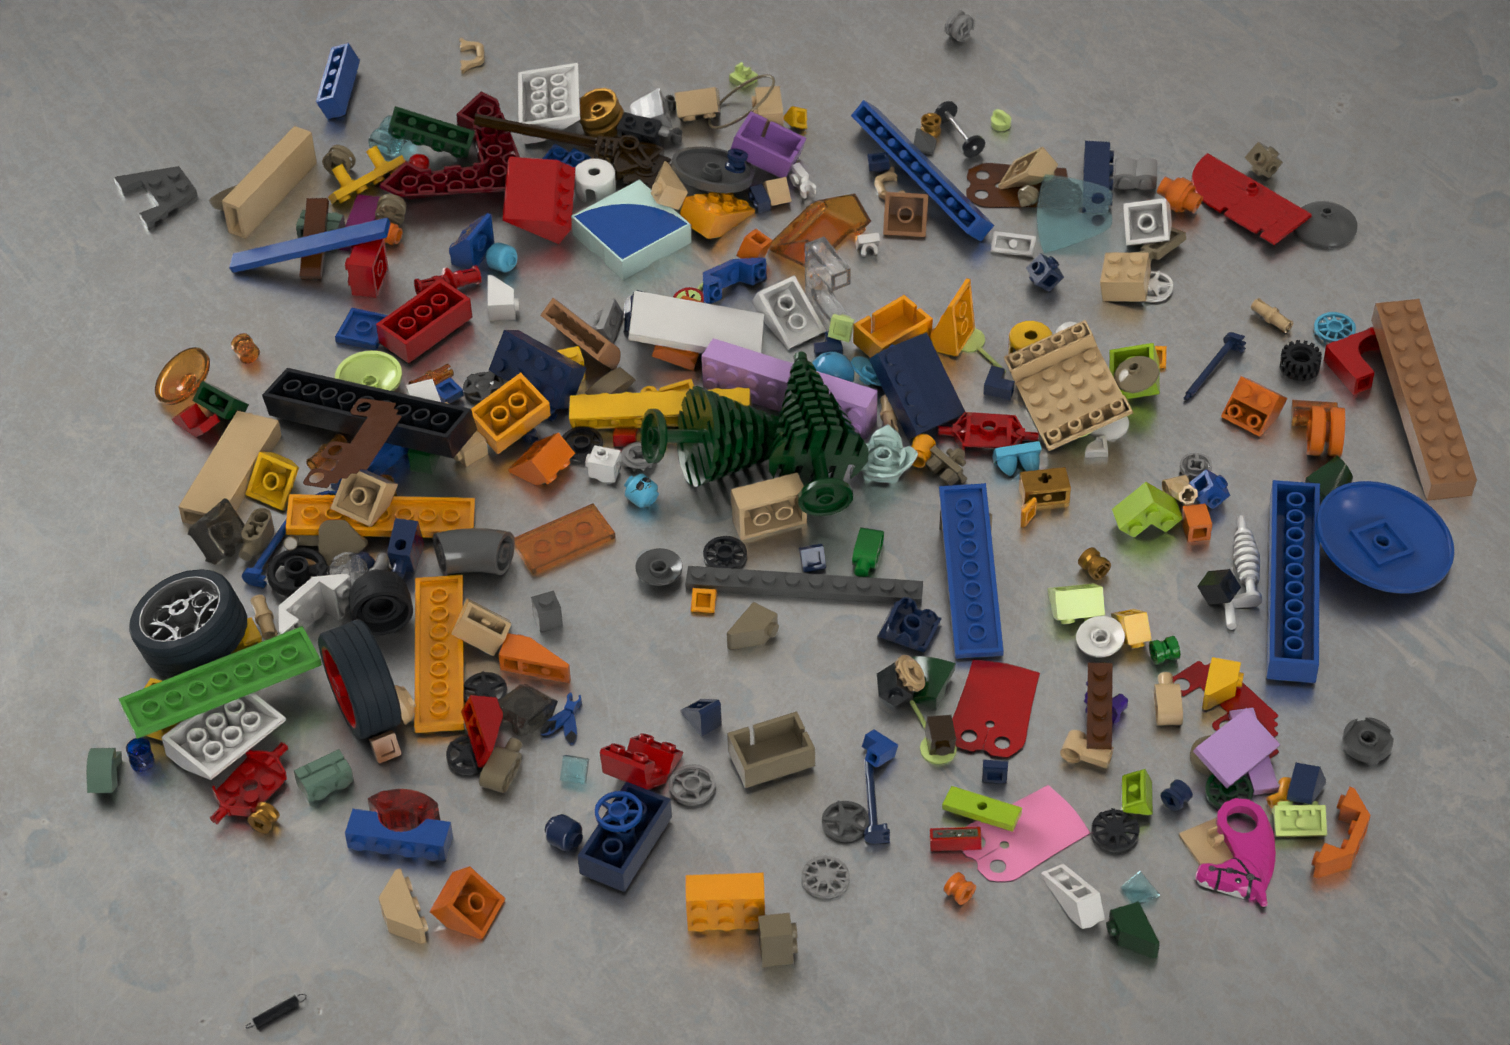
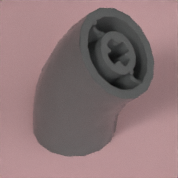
M465 528L442 531L433 535L436 558L444 576L469 572L503 575L508 570L513 559L515 539L514 535L509 531L488 528Z

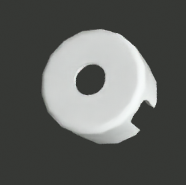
M588 159L578 164L575 169L574 183L577 198L586 203V189L595 191L596 203L616 192L615 169L612 164L602 159Z

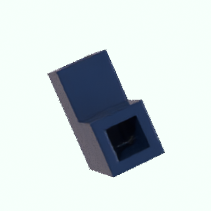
M826 331L825 342L814 343L815 359L825 352L833 351L843 354L841 340L828 337L829 331Z
M991 366L984 383L983 394L1011 400L1015 381L1004 379L1005 368Z

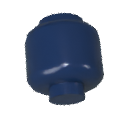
M560 814L554 816L545 825L547 842L562 851H570L574 847H578L582 842L581 824L567 815Z

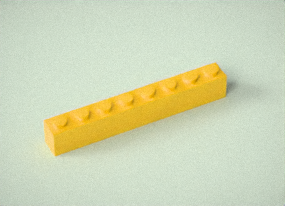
M714 388L708 390L718 393L719 396L730 398L733 402L736 400L743 405L752 406L750 388ZM669 390L667 392L646 391L644 393L623 392L621 394L570 396L569 406L571 428L580 426L593 429L641 428L644 414L648 409H659L665 417L667 427L678 426L679 411H683L681 404L684 396L686 397L687 391Z

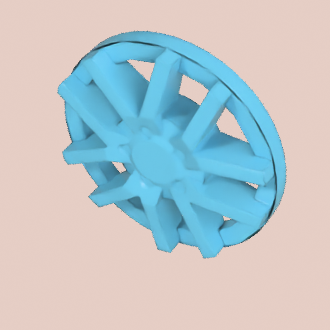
M1328 312L1320 315L1315 320L1314 334L1324 340L1323 343H1331L1355 334L1356 325L1345 314Z

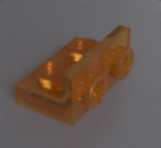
M1292 400L1291 426H1307L1311 406H1323L1326 410L1327 421L1329 410L1332 407H1338V402Z

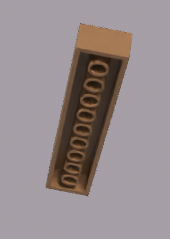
M1420 299L1375 303L1371 321L1426 501L1472 496L1477 478Z

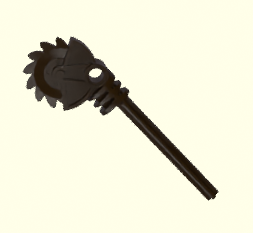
M475 114L474 125L592 148L595 150L594 159H599L600 156L603 157V160L611 158V164H613L615 169L616 181L623 179L622 182L626 184H632L640 180L652 190V186L664 161L671 162V158L664 156V148L652 143L639 142L636 137L631 135L611 138L610 135L604 136L599 133L597 137H590Z

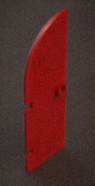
M1209 153L1198 161L1193 170L1191 181L1196 186L1195 192L1203 196V203L1219 213L1227 210L1224 216L1254 234L1262 231L1263 233L1260 234V237L1273 245L1277 244L1312 217V214Z

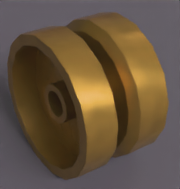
M598 88L580 97V120L578 121L582 125L586 136L597 137L600 133L604 136L610 135L612 138L617 135V126L624 110L616 94L611 89Z

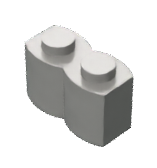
M1129 157L1115 159L1114 187L1118 189H1156L1157 160L1153 158H1140L1136 160Z

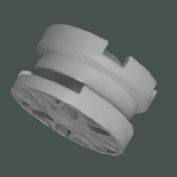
M960 9L956 10L948 17L945 23V33L959 42L961 40L965 41L970 36V30H974L975 19L968 14L966 15Z
M1189 453L1180 461L1179 476L1186 475L1189 482H1191L1204 470L1212 471V461L1204 454Z

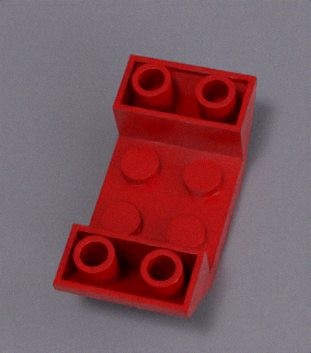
M645 733L630 738L627 751L624 746L616 743L600 749V760L604 774L647 790L665 784L683 755V751L676 749V745L669 742H657L653 736Z

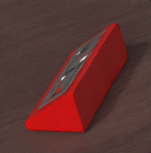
M981 827L930 828V850H982Z

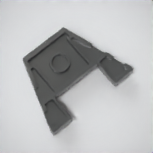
M179 166L114 177L115 184L122 194L144 187L157 205L139 213L141 221L148 230L155 227L154 223L159 219L162 221L166 219L168 213L173 209H180L198 196L196 188Z

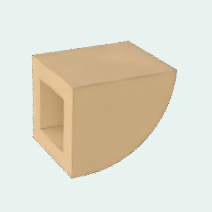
M786 177L765 181L762 184L771 200V206L792 202Z

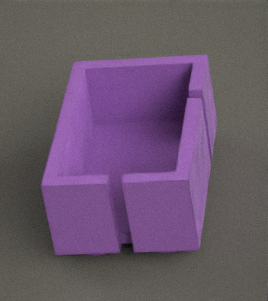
M750 111L736 133L731 149H741L747 152L748 159L746 162L779 178H787L792 170V165L800 157L807 138L772 121L764 138L762 133L767 119Z

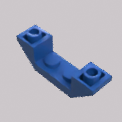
M766 258L731 259L702 272L704 303L712 304L721 300L722 289L741 281L754 285L767 279Z

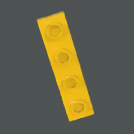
M376 145L366 151L375 166L374 170L357 180L351 179L343 164L332 169V172L341 187L328 196L330 202L334 204L339 201L342 204L351 198L350 194L355 191L357 194H360L368 189V184L373 182L376 185L385 180L384 176L386 174H392L405 162L404 157L401 155L390 162L386 161Z

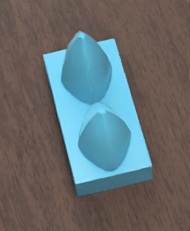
M1040 441L995 448L992 455L994 465L998 464L999 468L1008 476H1012L1015 472L1017 461L1021 462L1025 471L1038 470L1040 464L1039 455L1042 450Z

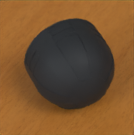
M370 570L356 579L350 589L348 599L351 620L358 619L363 621L375 636L388 635L402 629L413 616V605L405 581L392 571Z

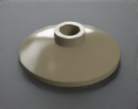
M1136 356L1125 360L1117 367L1114 379L1122 391L1137 393L1150 388L1156 382L1159 376V368L1153 359L1145 356Z

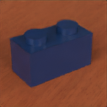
M759 184L749 187L748 197L749 200H752L754 209L758 213L771 210V200L763 185Z

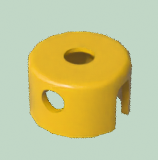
M1037 321L1017 323L1009 333L1008 355L1013 353V348L1018 351L1051 336V330L1048 326Z

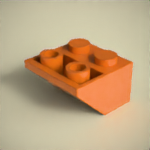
M1241 376L1221 417L1261 437L1276 421L1288 398L1249 378Z

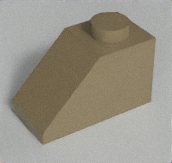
M753 602L727 632V648L734 650L764 645L778 632L777 613Z

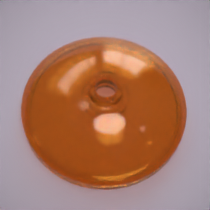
M193 347L181 351L170 359L161 370L155 383L157 399L165 405H175L195 395L202 381L205 382L209 374L210 358L208 354L201 348Z

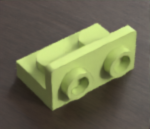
M1291 801L1277 802V805H1274L1271 809V814L1274 817V837L1327 836L1326 805H1318V801H1314L1312 804L1303 803V805H1293Z

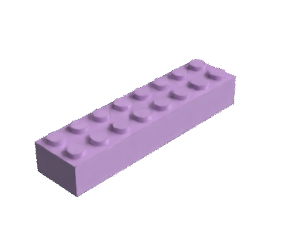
M713 338L702 354L703 387L710 390L714 388H750L752 403L780 412L793 363ZM818 372L823 379V385H827L829 394L832 392L844 413L851 420V425L854 426L855 432L859 433L861 438L867 439L877 422V390Z

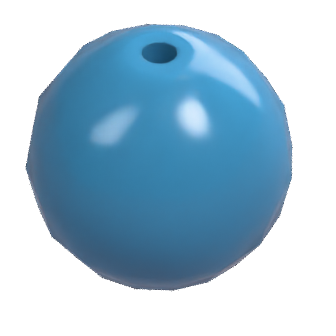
M833 351L825 352L812 362L818 372L854 382L855 371L851 361L843 354Z

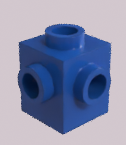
M1208 469L1189 482L1191 486L1197 489L1198 497L1196 500L1200 504L1206 503L1212 509L1231 496L1227 489L1228 483L1222 475H1216Z

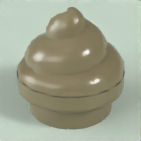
M1024 185L1023 188H1020L1018 191L1020 206L1025 207L1035 204L1038 200V190L1030 185Z

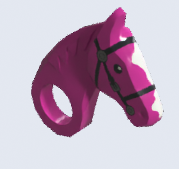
M1235 798L1225 802L1219 809L1216 817L1217 832L1219 835H1224V842L1234 858L1221 864H1201L1198 866L1195 879L1203 887L1238 898L1256 899L1261 907L1267 906L1265 891L1272 878L1275 865L1274 833L1267 815L1260 805L1249 799ZM1234 813L1247 814L1255 821L1256 828L1248 833L1237 832L1228 825L1227 818Z

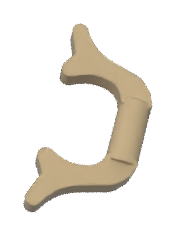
M460 38L461 52L468 49L476 50L475 59L460 61L461 73L465 74L467 70L484 63V46L480 42H470Z
M890 167L888 172L875 178L874 186L879 197L885 200V193L888 192L883 182L897 181L898 175L894 173V167Z

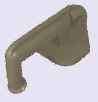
M326 520L319 527V536L292 535L287 537L283 544L285 549L290 551L296 549L297 545L319 546V553L325 558L328 566L344 567L352 560L355 553L359 554L367 546L368 541L365 537H361L347 521Z

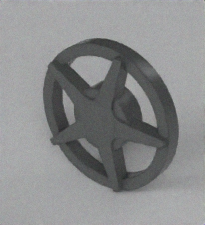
M837 801L828 806L822 815L824 832L830 838L840 842L858 840L864 835V830L869 826L868 813L865 808L852 801ZM843 807H851L856 810L849 812L845 811ZM836 808L839 809V813L836 816L827 817L831 811ZM861 813L865 818L864 827L856 822V817ZM826 823H835L837 829H839L838 835L829 830ZM852 829L859 831L851 836H842L843 832H848Z

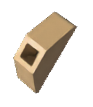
M397 869L379 896L381 913L389 933L420 944L426 943L425 932L429 930L425 917H419L418 912L421 911L416 896L411 897L410 892L413 891L409 877L404 878L401 869Z

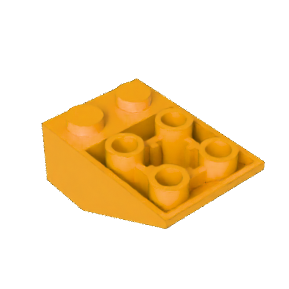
M708 192L706 194H695L685 197L680 215L691 224L693 230L707 239L725 235L755 213V209L750 207L748 202L733 196V193Z

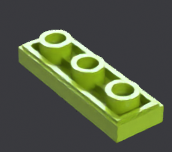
M951 786L942 803V810L1012 832L1022 814V807Z

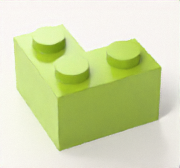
M1148 482L1143 483L1112 508L1119 530L1134 538L1151 524L1167 532L1183 519L1176 499Z

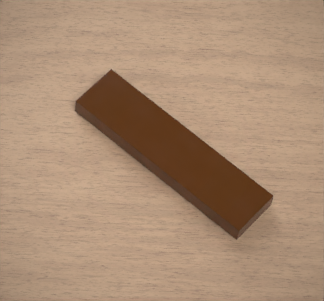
M307 198L303 237L327 231L328 198ZM324 252L301 257L299 273L301 279H322Z

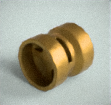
M1094 547L1085 550L1078 559L1079 566L1083 570H1088L1089 575L1094 580L1103 578L1111 568L1110 561L1105 557H1100V552Z

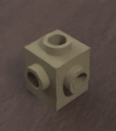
M1257 142L1244 157L1252 165L1250 169L1258 176L1263 174L1268 178L1275 174L1283 163L1277 157L1279 155L1277 150L1271 146L1267 147L1260 142Z

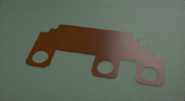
M364 398L359 399L350 412L352 415L366 416L368 418L351 443L333 441L327 445L322 453V457L339 460L332 471L312 469L304 479L303 484L328 488L331 483H338L341 478L347 479L350 474H357L361 469L367 470L402 417L401 415H396L398 409H394L396 403ZM364 402L371 404L369 410L365 412L357 411L359 404ZM335 445L342 447V451L339 454H328L330 447ZM314 473L324 474V478L320 482L312 483L309 480L310 476Z

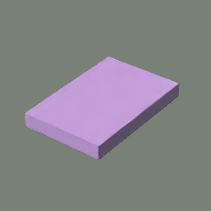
M1245 708L1198 745L1193 752L1226 788H1229L1275 751L1280 744L1256 717Z

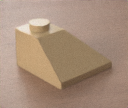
M1042 146L1014 160L998 187L1000 189H1007L1024 185H1036L1042 181L1047 182L1055 175L1054 171L1058 164Z

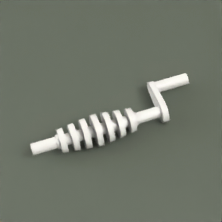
M1243 515L1236 518L1238 530L1234 533L1233 558L1240 582L1246 586L1247 592L1235 595L1230 603H1223L1227 628L1230 630L1237 627L1234 608L1256 607L1262 603V595L1256 591V584L1260 580V554L1253 532L1247 529L1246 517Z

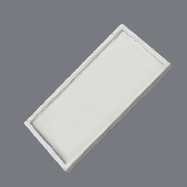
M634 291L628 340L704 353L714 338L761 353L764 314Z

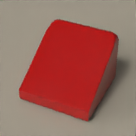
M637 428L614 429V447H626L631 443L637 442Z

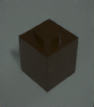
M928 716L926 719L925 735L929 755L943 756L953 754L956 735L952 716Z

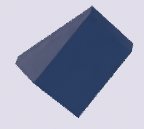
M699 699L680 710L701 737L722 726L721 703L719 699Z
M1295 762L1287 800L1312 804L1326 785V778L1321 767Z

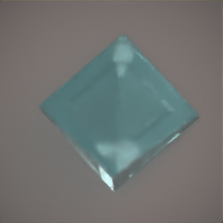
M1141 871L1120 887L1131 903L1139 901L1140 905L1160 895Z

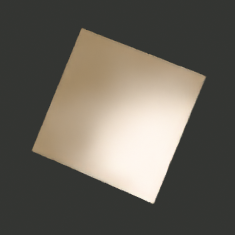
M1216 818L1179 833V837L1199 865L1204 863L1221 864L1234 858L1224 842V835H1219L1217 832Z

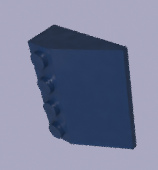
M927 332L898 343L869 358L908 440L951 421L965 412Z

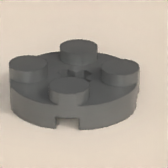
M1366 717L1365 720L1357 721L1358 719L1350 721L1346 725L1342 737V749L1345 753L1356 760L1366 762L1368 765H1376L1390 754L1394 740L1390 734V728L1384 722L1371 717ZM1368 737L1372 738V742L1368 743L1365 742L1363 739H1367Z

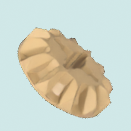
M908 655L900 656L895 661V671L899 674V679L902 680L903 686H907L910 691L918 692L922 690L925 686V676L921 666Z

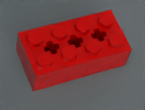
M440 278L376 323L378 341L401 359L410 363L473 317L471 300Z

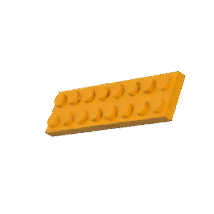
M289 494L286 535L319 536V527L326 520H345L360 536L391 537L395 518L418 521L422 537L433 538L434 533L474 528L475 498L393 496L390 506L372 527L330 509L336 495Z
M463 575L415 578V733L465 730V722L461 713L464 707V641L451 634L464 605Z

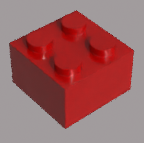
M384 238L352 245L351 255L345 261V270H348L349 275L348 286H351L352 295L370 298L378 297L389 270Z

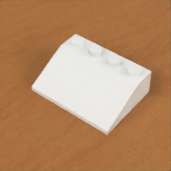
M578 63L518 72L519 122L562 131L580 120ZM521 134L524 144L547 140Z
M251 693L183 720L161 738L166 756L182 769L212 780L284 723L286 717L258 695Z

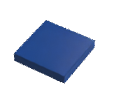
M351 308L335 336V341L341 344L377 351L380 343L378 341L376 323L388 315Z

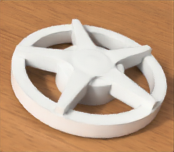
M1151 271L1150 277L1153 278L1149 281L1147 294L1155 295V297L1147 296L1146 302L1162 301L1172 294L1173 281L1168 275L1160 271ZM1159 278H1162V279L1166 280L1167 282H1160V280H1158V279H1159ZM1161 288H1169L1166 293L1159 296Z

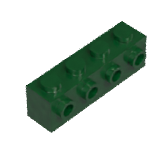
M397 106L394 108L387 134H390L395 139H406L414 145H425L431 147L436 152L444 151L450 153L455 158L466 159L475 133L473 130Z

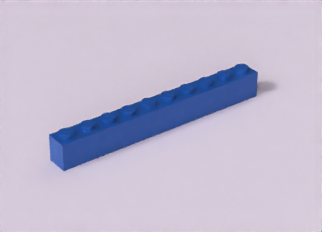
M865 100L861 102L851 117L968 235L982 241L995 225L877 107Z

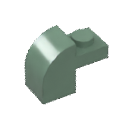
M90 748L86 766L87 793H112L118 787L117 766L122 762V751H116V748Z

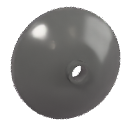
M1317 201L1301 207L1312 214L1310 219L1294 230L1295 234L1303 242L1319 248H1337L1346 245L1355 237L1357 220L1342 205L1328 201Z

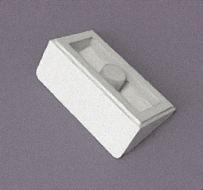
M994 231L990 252L1033 258L1037 241L1036 236Z

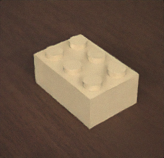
M798 473L731 489L732 521L740 540L807 523V513L803 512L798 506V494L804 487Z

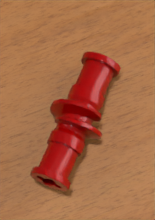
M477 265L472 266L471 269L457 270L453 273L449 268H444L441 276L436 275L423 280L415 279L414 289L416 294H419L441 278L458 290V288L465 285L481 284L482 278Z

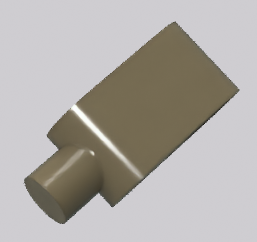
M267 508L255 509L241 532L243 546L238 555L245 561H250L253 556L263 553L274 534L275 529L272 515Z
M510 738L505 748L495 747L480 774V786L500 793L507 791L521 765L522 754L519 751L523 744L520 740Z

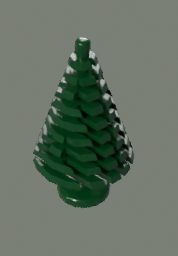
M799 351L793 356L794 363L790 369V376L788 377L772 452L769 458V472L773 479L777 468L781 470L779 477L798 473L804 486L798 494L799 508L809 515L828 516L843 511L853 501V490L843 479L848 465H852L850 479L861 472L868 462L869 449L861 435L855 432L854 426L851 425V420L844 413L832 392L829 394L827 385H823L822 377L816 372L812 362L808 361L807 354Z
M693 386V389H689L686 397L684 396L681 404L683 411H679L678 417L679 429H667L665 417L659 409H648L644 414L641 424V449L644 459L648 463H659L664 457L667 443H677L680 467L686 481L690 485L693 484V487L740 472L745 468L754 467L758 462L762 464L768 461L772 452L779 416L770 415L750 405H743L736 400L733 402L730 398L719 396L718 393L708 391L699 386Z

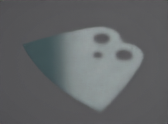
M1045 174L1037 205L1038 233L1043 252L1047 253L1071 246L1110 228L1112 225V214L1108 211V207L1112 203L1111 190L1099 184L1079 179ZM1095 193H1102L1105 196V200L1100 204L1093 203L1091 198ZM1082 207L1086 209V212L1083 214L1079 213V209ZM1095 215H1102L1105 218L1101 226H1094L1091 223V219Z

